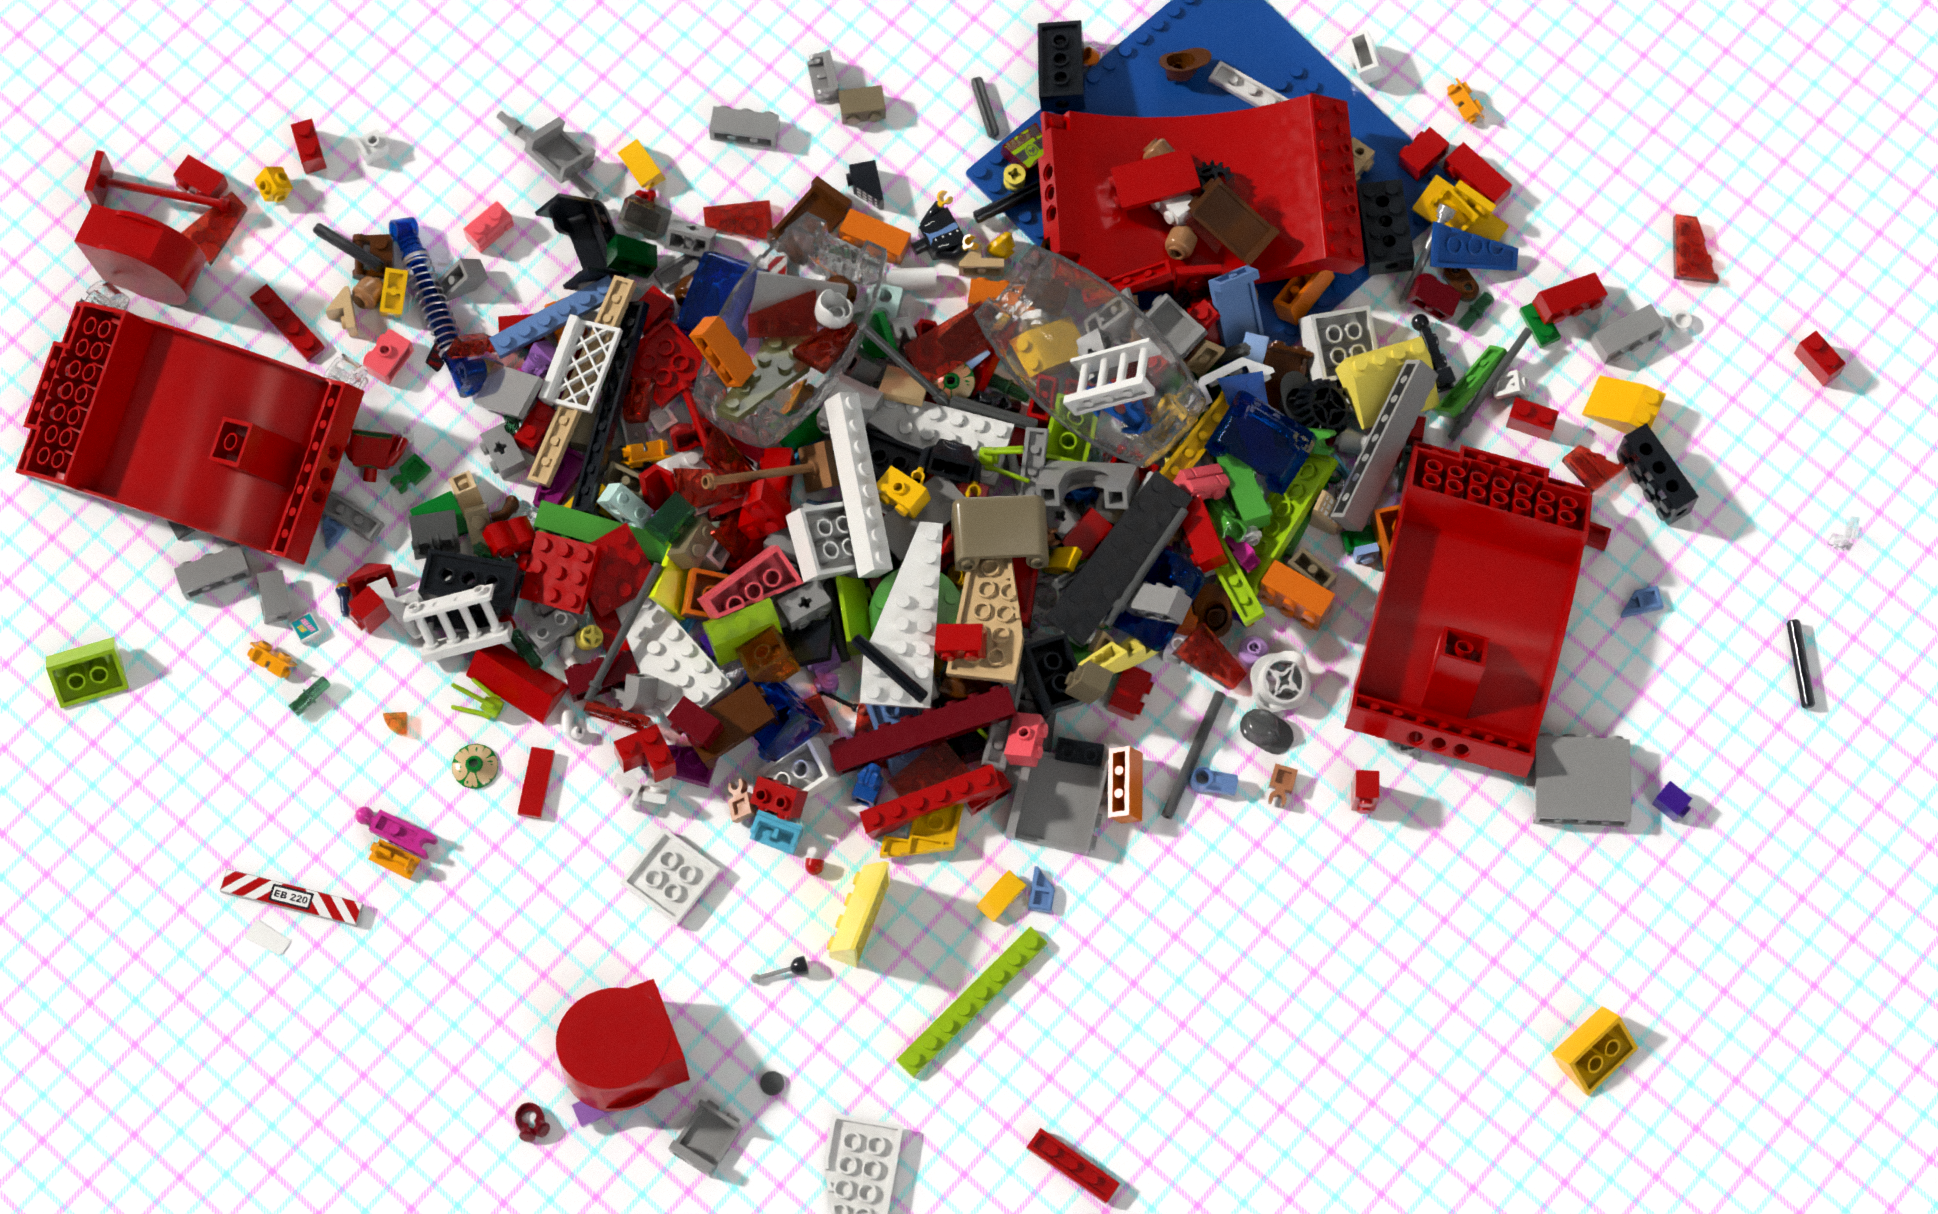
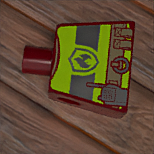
M1034 123L1003 144L1001 149V155L1008 162L1021 165L1024 168L1026 177L1034 172L1039 174L1038 158L1043 155L1042 132L1037 123Z

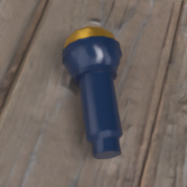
M340 582L337 584L335 592L340 598L342 617H349L350 608L348 603L351 591L347 582Z

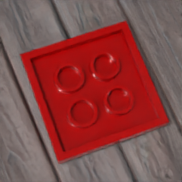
M667 317L640 340L631 378L662 410L681 394L677 393L676 384L684 380H689L693 384L712 367L700 350Z
M627 522L590 543L591 545L601 547L588 596L601 618L635 599L652 568L651 563Z
M537 531L519 598L584 615L601 547Z

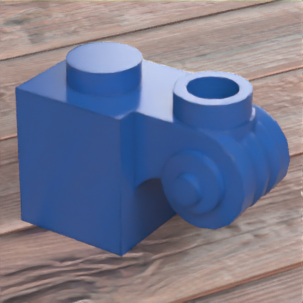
M868 763L867 767L865 766L858 773V780L851 794L852 801L868 808L876 805L885 785L884 778L880 774V766Z

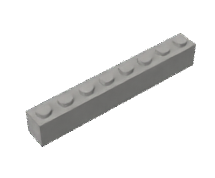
M1422 360L1405 361L1329 515L1331 519L1347 531H1362L1366 526L1368 518L1377 504V499L1385 487L1392 469L1396 465L1398 456L1406 445V440L1414 428L1421 410L1425 406V401L1435 385L1439 374Z

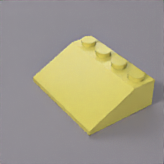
M1422 336L1345 358L1335 369L1362 430L1374 426L1406 360H1422L1433 369L1431 356ZM1436 381L1421 412L1435 409L1440 404Z
M886 861L863 865L861 872H856L852 883L855 885L853 893L847 894L844 906L847 908L844 915H839L835 928H838L835 937H830L826 949L829 950V957L831 959L857 967L890 884L889 862Z

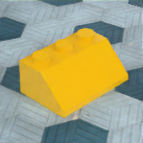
M1601 1006L1551 1054L1569 1079L1585 1095L1589 1096L1638 1049V1046L1621 1017Z

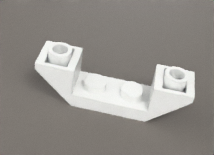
M1241 357L1199 378L1189 410L1190 412L1196 411L1197 414H1200L1209 409L1208 404L1213 401L1205 385L1209 384L1210 388L1218 385L1219 383L1216 378H1222L1228 374L1230 376L1238 375L1243 372L1242 367L1245 366L1248 373L1263 371L1264 382L1272 379L1270 374L1275 371L1270 366Z

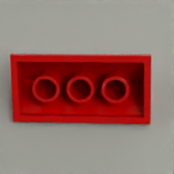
M503 644L476 650L466 674L470 679L476 678L494 694L500 696L501 699L542 725L569 689L568 685Z

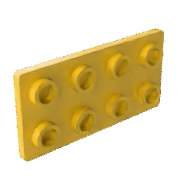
M1438 175L1433 178L1412 208L1415 213L1433 225V221L1436 222L1438 218L1427 206L1448 184L1479 215L1475 223L1466 232L1498 242L1509 227L1507 223L1492 214L1496 207L1494 203L1461 180L1454 187Z

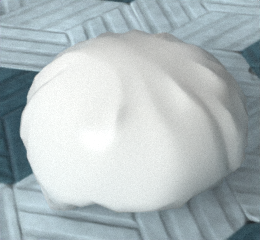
M827 289L820 294L816 302L814 311L816 320L829 329H840L851 322L854 315V305L841 293Z

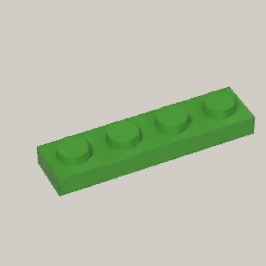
M1489 345L1435 408L1440 416L1453 419L1459 415L1463 407L1489 379L1506 355L1507 350L1503 347Z

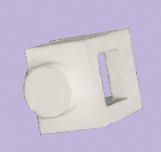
M378 128L359 138L358 136L353 138L359 153L367 165L391 153L388 146L391 141L385 131L380 133Z

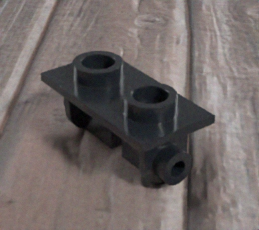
M1058 737L1055 760L1101 767L1105 744Z

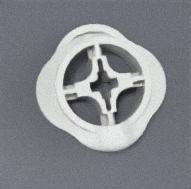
M1282 651L1280 653L1267 654L1260 657L1252 666L1250 680L1255 704L1259 709L1271 712L1294 709L1301 706L1308 699L1311 683L1306 658L1302 653ZM1274 663L1286 666L1280 672L1270 668ZM1282 691L1291 694V697L1287 700L1276 698V695Z

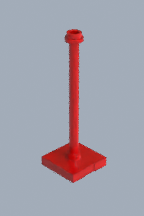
M99 150L95 152L84 188L91 205L94 203L103 206L108 189L112 187L217 207L219 212L222 213L228 212L231 206V199L226 196H221L220 199L113 179L114 170L105 151Z
M689 380L681 381L676 384L677 393L683 394L711 471L715 476L723 475L691 392L694 386ZM727 484L717 485L723 502H721V505L708 509L709 521L728 520L739 516L744 496L737 499L732 498Z

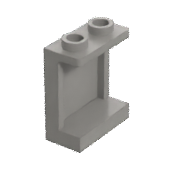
M557 117L527 136L524 151L562 184L568 179H574L584 169L588 170L594 164L596 150L591 148L585 151L563 131L565 121Z
M1165 293L1163 296L1159 295L1152 302L1153 307L1148 312L1144 311L1136 319L1137 324L1135 327L1146 338H1150L1173 364L1178 366L1208 332Z
M844 374L828 397L829 399L839 392L859 393L865 426L875 410L880 411L884 405L883 392ZM824 403L817 414V427L823 433L830 434Z
M700 1099L698 1108L676 1141L673 1140L668 1149L670 1153L711 1178L742 1131V1126L739 1124L740 1119L729 1112L725 1115L719 1111L720 1107L711 1100L705 1102Z

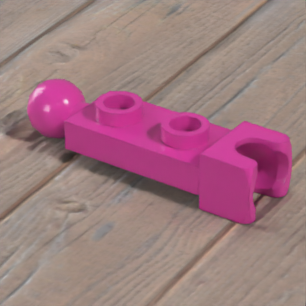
M1226 535L1224 540L1239 566L1247 573L1253 571L1261 563V560L1254 554L1255 550L1242 540L1240 543H1237L1232 537Z
M366 806L360 807L356 811L355 818L358 823L363 825L371 824L368 829L369 832L412 852V854L424 860H428L429 856L426 850L422 848L423 845L426 843L436 845L438 842L437 837L432 833L417 828L381 809L376 816L373 810Z

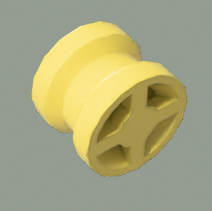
M1018 164L1008 165L1004 170L1005 187L1010 191H1017L1025 186L1026 172L1024 168Z
M588 625L576 632L574 637L575 644L580 650L589 651L601 645L603 633L599 627Z

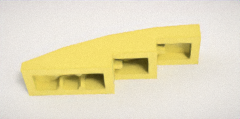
M1148 633L1137 640L1128 637L1118 645L1111 641L1078 663V666H1082L1089 660L1115 674L1142 663L1164 650L1163 642Z

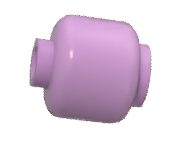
M1258 636L1246 637L1239 644L1237 654L1239 662L1242 666L1252 669V666L1260 657L1268 654V645L1264 639Z

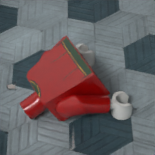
M354 421L355 424L352 427L344 451L348 460L353 463V466L364 467L362 481L376 482L377 470H389L390 467L397 463L404 454L408 443L413 441L414 430L412 429L409 435H405V427H401L400 437L398 438L399 434L361 430L357 421Z

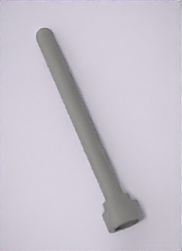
M1439 204L1436 210V217L1438 218L1436 222L1445 225L1446 222L1453 219L1456 210ZM1432 231L1399 298L1401 306L1407 304L1405 300L1413 280L1421 275L1431 254Z

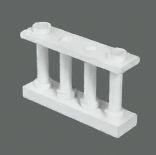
M1150 338L1071 358L1070 363L1080 372L1076 393L1064 396L1063 404L1077 416L1154 396L1155 387L1145 378L1148 358L1161 355V350ZM1138 361L1136 377L1126 379L1128 363ZM1118 366L1116 382L1106 385L1109 368ZM1099 371L1097 386L1087 390L1089 373Z
M493 583L478 585L473 589L423 602H413L406 606L403 615L404 623L415 620L426 642L423 644L421 652L423 663L511 641L513 632L511 622H499L490 603L494 591ZM480 603L490 626L477 628L468 606ZM459 609L468 632L456 633L446 612ZM437 614L447 637L434 639L424 617Z

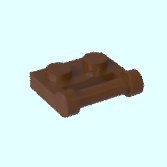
M354 234L352 236L354 244L364 249V245H370V253L384 262L382 270L376 272L371 268L370 270H364V264L355 259V269L352 270V278L361 280L366 276L384 279L386 267L394 268L393 234Z

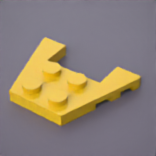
M910 777L898 781L895 792L907 795L929 786L919 779L916 780ZM964 803L947 807L913 820L909 839L884 835L879 854L880 858L886 859L954 850Z

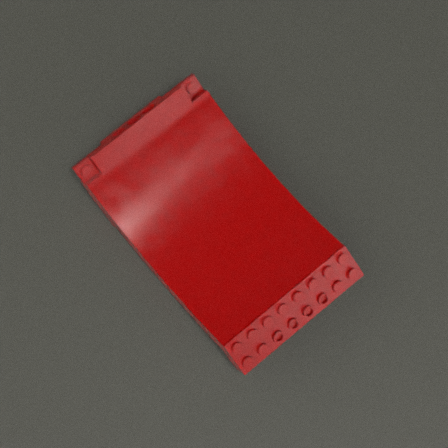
M1310 93L1294 99L1246 110L1205 115L1126 117L1068 111L1064 115L1046 111L1040 114L1043 155L1038 158L1044 240L1050 241L1053 278L1066 280V286L1083 288L1165 259H1169L1173 277L1175 276V268L1181 266L1221 264V275L1245 266L1241 260L1195 219L1185 225L1190 227L1197 236L1195 249L1189 258L1176 260L1171 258L1165 249V241L1174 226L1168 224L1158 210H1154L1150 205L1128 210L1127 216L1124 217L1121 210H1116L1113 197H1116L1115 190H1110L1108 177H1111L1110 168L1143 160L1145 153L1143 149L1155 138L1158 140L1164 138L1175 151L1189 147L1194 165L1199 168L1203 167V161L1210 165L1211 160H1214L1215 165L1223 162L1224 168L1229 166L1230 174H1234L1235 177L1233 182L1236 184V189L1231 190L1271 226L1276 227L1280 231L1250 265V267L1259 271L1260 278L1254 280V284L1300 277L1324 270L1349 275L1365 264L1347 101ZM1222 176L1221 179L1223 183L1226 184V180ZM1174 279L1143 291H1173Z
M76 301L62 342L53 341L23 427L30 429L15 473L131 508L276 558L304 565L365 391L346 382L328 379L213 338L137 316L126 310L83 301V303Z
M1414 440L1375 608L1349 697L1344 728L1527 778L1535 758L1536 741L1566 633L1584 546L1589 536L1593 497L1591 489L1549 477V468L1461 445L1459 451L1456 452Z

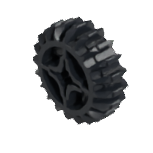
M1318 378L1307 382L1306 385L1299 389V393L1295 396L1297 401L1293 404L1297 408L1294 414L1299 416L1297 423H1302L1303 427L1322 428L1336 431L1335 436L1325 440L1339 436L1347 429V425L1351 422L1348 417L1353 414L1348 410L1352 405L1347 403L1346 399L1348 396L1342 393L1344 388L1338 389L1337 382L1331 383L1330 379L1323 380ZM1331 417H1332V418H1333L1332 423H1331V425H1329V420H1331Z

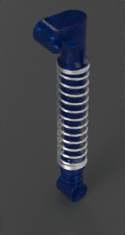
M414 217L390 220V237L394 242L398 243L402 253L401 261L403 267L413 272L412 275L408 274V276H412L409 282L415 284L412 289L418 291L415 297L421 299L418 304L424 306L421 312L426 314L424 319L429 321L427 327L432 329L431 335L435 336L433 342L438 344L439 356L448 367L459 397H471L480 391L487 379L486 363L482 358L468 359L467 345L462 340L463 335L459 333L460 328L456 325L457 320L453 318V311L450 310V304L447 303L444 289L441 288L440 280H437L438 274L435 273V267L432 265L429 252L426 248H423L418 236L419 228ZM435 274L436 279H432L431 276ZM441 289L442 294H438L437 291ZM421 292L423 297H418L417 295Z

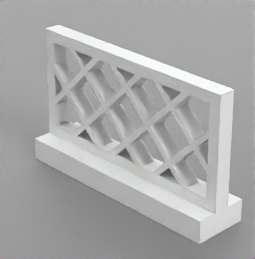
M570 314L538 397L548 406L555 407L557 405L592 414L623 330L613 326L582 320L578 316ZM585 327L593 328L595 334L584 340L582 335ZM609 332L614 333L612 341L604 344L601 337ZM598 339L601 347L590 352L587 345ZM584 347L587 355L576 360V351ZM604 352L606 355L605 360L596 365L593 357ZM590 360L593 367L582 373L579 365ZM576 367L579 375L568 381V371ZM596 372L598 375L596 382L588 386L585 378ZM582 380L585 388L574 394L571 386ZM568 388L571 396L565 400L558 399L560 392ZM588 393L590 399L587 406L580 405L577 399Z

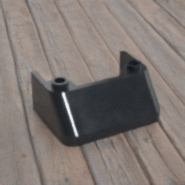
M558 193L535 211L536 216L552 218L553 226L558 233L570 236L583 269L563 284L564 289L579 291L608 275L611 280H613L614 275L624 278L630 276L628 273L607 267V244L617 233L609 212L601 201Z

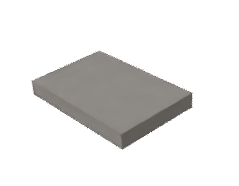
M495 363L473 403L479 407L523 420L544 380L538 376Z

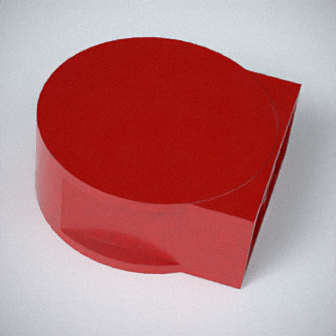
M94 203L74 240L105 283L125 288L142 297L170 305H181L187 302L206 263V256L193 241L172 227L139 213L114 210Z
M654 978L628 988L615 987L592 992L575 1002L561 1019L556 1034V1051L564 1079L575 1097L592 1108L611 1112L631 1110L651 1101L662 1090L690 1080L684 1054Z

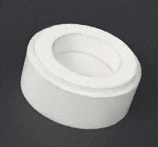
M1684 309L1674 311L1669 319L1671 329L1677 333L1687 332L1693 323L1692 315Z

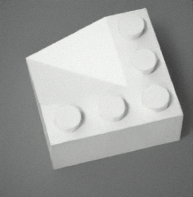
M1370 305L1313 314L1298 319L1303 347L1306 348V351L1313 352L1312 358L1307 360L1310 381L1318 378L1323 380L1330 379V382L1340 381L1335 369L1345 358L1378 349Z
M844 501L802 507L786 515L803 583L857 571Z

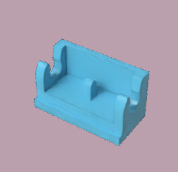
M758 809L750 830V839L794 856L803 834V827Z

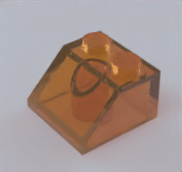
M775 624L735 649L751 682H783L802 670L786 638Z

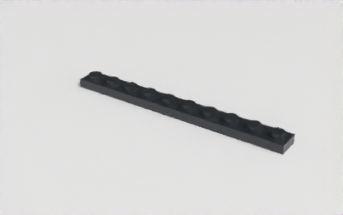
M645 301L629 302L620 326L623 333L608 370L571 509L588 514L594 513L650 306Z

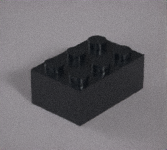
M1066 633L1023 646L1020 666L1038 714L1045 717L1084 704V702L1065 693L1068 686L1065 684L1066 678L1071 671L1074 672L1078 667Z

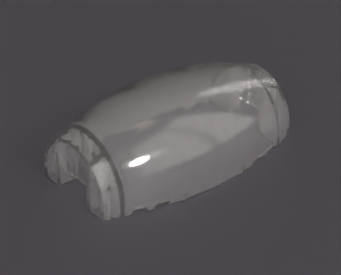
M805 212L795 222L785 228V233L777 240L774 239L769 244L770 247L754 260L731 291L718 316L725 321L727 328L738 339L740 346L753 359L779 322V320L750 316L758 271L827 281L835 275H843L857 287V296L853 303L854 315L851 322L845 327H841L840 330L812 325H797L842 342V348L837 352H831L822 363L818 362L813 365L807 374L786 389L781 388L771 400L768 401L766 399L758 405L757 410L739 423L717 416V408L732 387L727 388L703 355L700 369L697 372L693 397L699 411L711 423L728 435L760 448H771L793 432L819 407L835 388L852 363L865 338V334L859 328L863 323H867L870 326L883 285L887 263L886 248L869 240L865 241L861 249L828 234L827 221L809 212Z
M1033 245L1019 261L1024 267L996 299L988 297L974 313L983 334L1020 387L1061 425L1116 458L1141 468L1151 466L1177 444L1204 409L1206 398L1193 373L1158 325L1121 291L1076 262ZM1099 328L1111 334L1114 347L1150 338L1161 350V355L1148 358L1145 378L1155 387L1154 396L1139 399L1142 400L1146 408L1145 413L1147 416L1152 417L1151 423L1155 424L1150 431H1143L1140 435L1122 433L1121 428L1128 426L1105 411L1101 410L1099 417H1096L1093 412L1075 416L1063 404L1064 396L1076 393L1080 372L1070 363L1071 358L1079 357L1077 339ZM1138 361L1128 363L1126 379L1136 377ZM1117 376L1114 377L1113 379L1107 381V382H1106V385H1107L1109 382L1115 383V382H1116V379H1117ZM1088 380L1087 386H1097L1096 383ZM1124 404L1115 406V410L1118 413H1125L1126 408Z

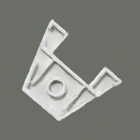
M452 576L447 577L445 581L451 579ZM386 577L367 584L382 598L390 613L415 640L423 637L414 620L405 623L403 621L406 606L413 602L425 601L419 595L418 589L396 598ZM429 622L427 625L431 633L436 630H433V622Z

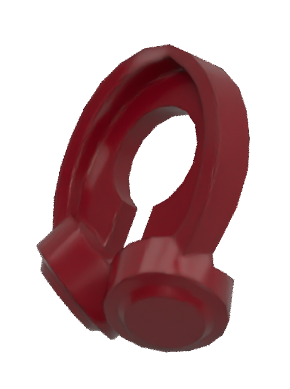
M530 1102L519 1106L515 1113V1122L520 1130V1139L524 1142H533L536 1136L540 1138L545 1137L549 1133L550 1125L545 1122L542 1109L537 1104ZM527 1112H534L536 1114L534 1128H531L528 1123L523 1121V1116Z

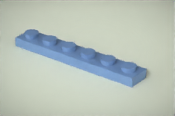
M608 275L491 336L489 341L500 360L565 326L570 314L580 318L601 307L612 282L610 276Z

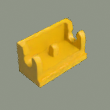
M638 139L618 152V155L642 188L645 187L646 190H650L666 180Z
M1448 184L1427 206L1435 216L1437 215L1436 210L1439 204L1456 210L1453 219H1450L1445 225L1465 232L1479 217Z
M386 267L379 310L380 316L387 317L388 315H393L395 318H400V315H402L408 270Z

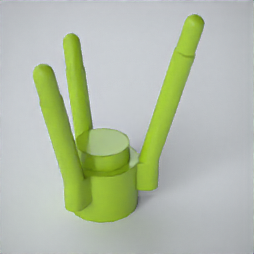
M1024 446L980 447L979 460L982 465H985L986 471H994L1013 479L1030 483L1028 478L994 466V464L999 463L1001 454H1022Z
M472 678L471 681L488 695L485 698L455 683L451 684V687L482 703L480 709L484 711L451 705V709L482 716L488 720L491 717L496 719L504 706V702L500 700L501 697L494 694L476 678Z

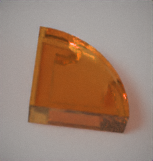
M407 712L383 713L385 723L390 730L399 736L408 737Z

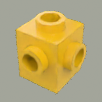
M265 166L254 179L265 202H282L293 190V186L283 167Z

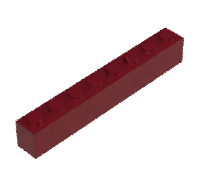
M997 685L989 689L990 692L984 694L976 692L968 695L966 700L960 702L952 700L946 702L945 707L939 709L931 707L923 710L921 715L915 717L912 714L900 718V722L894 724L886 722L878 725L876 730L869 732L866 729L855 733V737L849 739L846 737L835 739L833 744L828 745L835 770L841 776L862 769L865 766L867 767L868 763L877 764L1018 717L1008 686Z

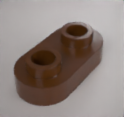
M1444 268V280L1462 294L1461 301L1471 302L1477 298L1479 285L1466 268ZM1452 269H1457L1459 272L1453 273ZM1469 286L1472 290L1468 291L1464 287Z

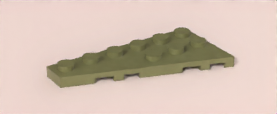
M779 321L752 359V362L757 367L756 370L741 387L731 388L717 408V416L739 423L757 410L758 405L766 399L769 401L775 397V393L781 388L786 389L807 374L813 365L825 361L827 355L831 352L839 351L842 348V342L789 322Z

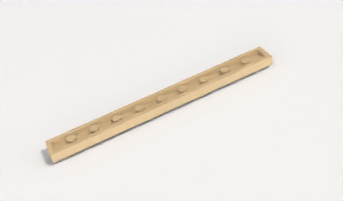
M614 275L594 322L619 328L637 283L634 280ZM591 328L588 338L595 334L593 328ZM609 332L601 337L603 343L606 344L612 341L614 333ZM596 339L589 343L587 347L592 352L601 347L599 340ZM584 347L579 356V359L587 355V352ZM602 352L593 357L596 365L603 362L606 355ZM588 360L579 365L582 373L591 369L593 365ZM576 367L574 368L569 381L579 375ZM596 372L585 378L588 386L595 383L598 377ZM582 380L571 386L574 394L585 388ZM568 388L565 389L561 400L571 396ZM587 393L577 399L580 405H586L589 394ZM562 406L557 407L527 477L528 481L550 488L582 411Z

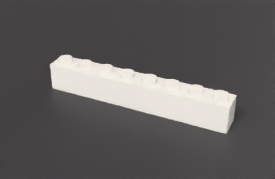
M839 392L824 401L858 578H878L891 571L893 566L859 393Z

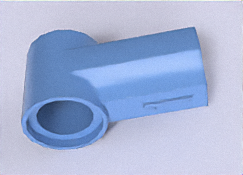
M1200 766L1194 770L1191 776L1190 786L1195 792L1203 793L1207 791L1231 796L1236 794L1238 775L1212 771L1208 767ZM1196 776H1204L1207 783H1199L1196 780Z

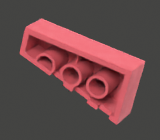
M770 545L697 600L710 619H717L762 601L765 598L784 592L787 589L801 585L803 581L778 545Z

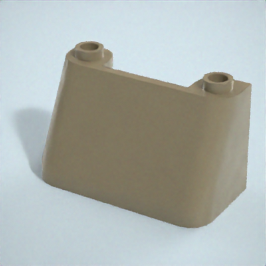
M1042 496L959 498L953 502L950 528L955 571L969 572L979 565L980 559L1025 557L1026 564L1034 569L1048 567L1047 516L1045 499Z

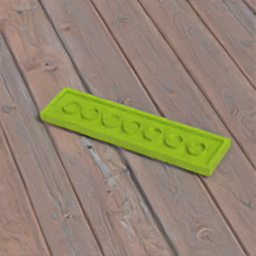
M1297 450L1265 500V503H1270L1273 515L1270 516V525L1258 529L1262 532V538L1257 545L1251 546L1255 550L1254 554L1261 560V563L1249 573L1240 567L1255 596L1260 591V583L1274 560L1278 561L1337 467L1338 461L1335 458ZM1217 578L1214 584L1223 587L1220 579ZM1230 599L1231 610L1237 612V610L1235 609V607H1234V605H1233V603H1232V601H1231V599Z

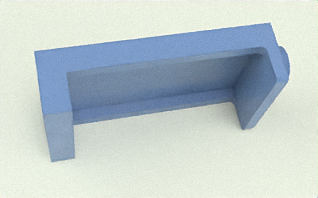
M1245 265L1208 280L1213 308L1221 315L1216 322L1221 346L1224 348L1243 343L1246 332L1264 336L1254 280L1260 278L1258 269Z

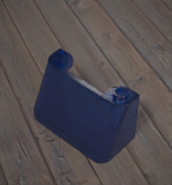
M705 251L678 315L677 324L679 330L694 344L689 334L704 317L719 316L725 321L732 335L738 339L740 346L743 347L747 335L740 323L755 288L758 271L768 272L767 269L716 251Z
M1241 390L1233 398L1204 448L1215 457H1223L1228 452L1266 476L1267 488L1283 496L1310 455L1317 437L1303 425L1252 394Z
M1164 548L1143 580L1152 585L1161 583L1169 588L1178 586L1186 591L1185 594L1193 599L1192 605L1205 583V576L1200 569L1186 559ZM1124 611L1119 614L1111 628L1153 651L1160 652L1166 648L1180 624L1136 617Z
M753 664L734 690H738L752 680L756 687L761 685L768 696L764 699L767 705L772 703L779 713L776 717L780 723L779 725L775 726L774 723H771L753 735L760 744L757 747L759 751L758 756L767 763H770V761L777 762L820 733L825 726V723L786 681Z

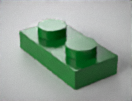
M1532 303L1520 308L1519 312L1527 327L1532 330V336L1540 349L1561 339V335L1554 323L1551 322L1544 325Z

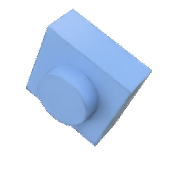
M1377 542L1355 547L1353 552L1354 562H1362V564L1374 562L1379 554Z

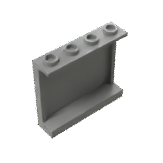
M1540 733L1537 737L1535 750V811L1533 813V823L1628 827L1631 822L1630 739H1623L1622 736L1600 738L1599 735L1576 737L1575 734L1553 736L1552 733Z
M1043 751L1042 758L1038 760L1037 767L1021 766L1006 829V838L1089 856L1090 849L1095 850L1098 836H1093L1095 827L1100 828L1103 814H1099L1100 805L1105 806L1108 792H1105L1104 788L1105 783H1108L1109 761H1106V765L1101 764V767L1055 760L1054 753Z

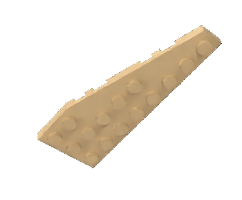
M1012 558L980 559L979 565L974 570L966 572L956 624L984 625L988 632L986 659H978L977 661L955 659L954 661H948L946 670L948 677L1016 684L1024 645V633Z

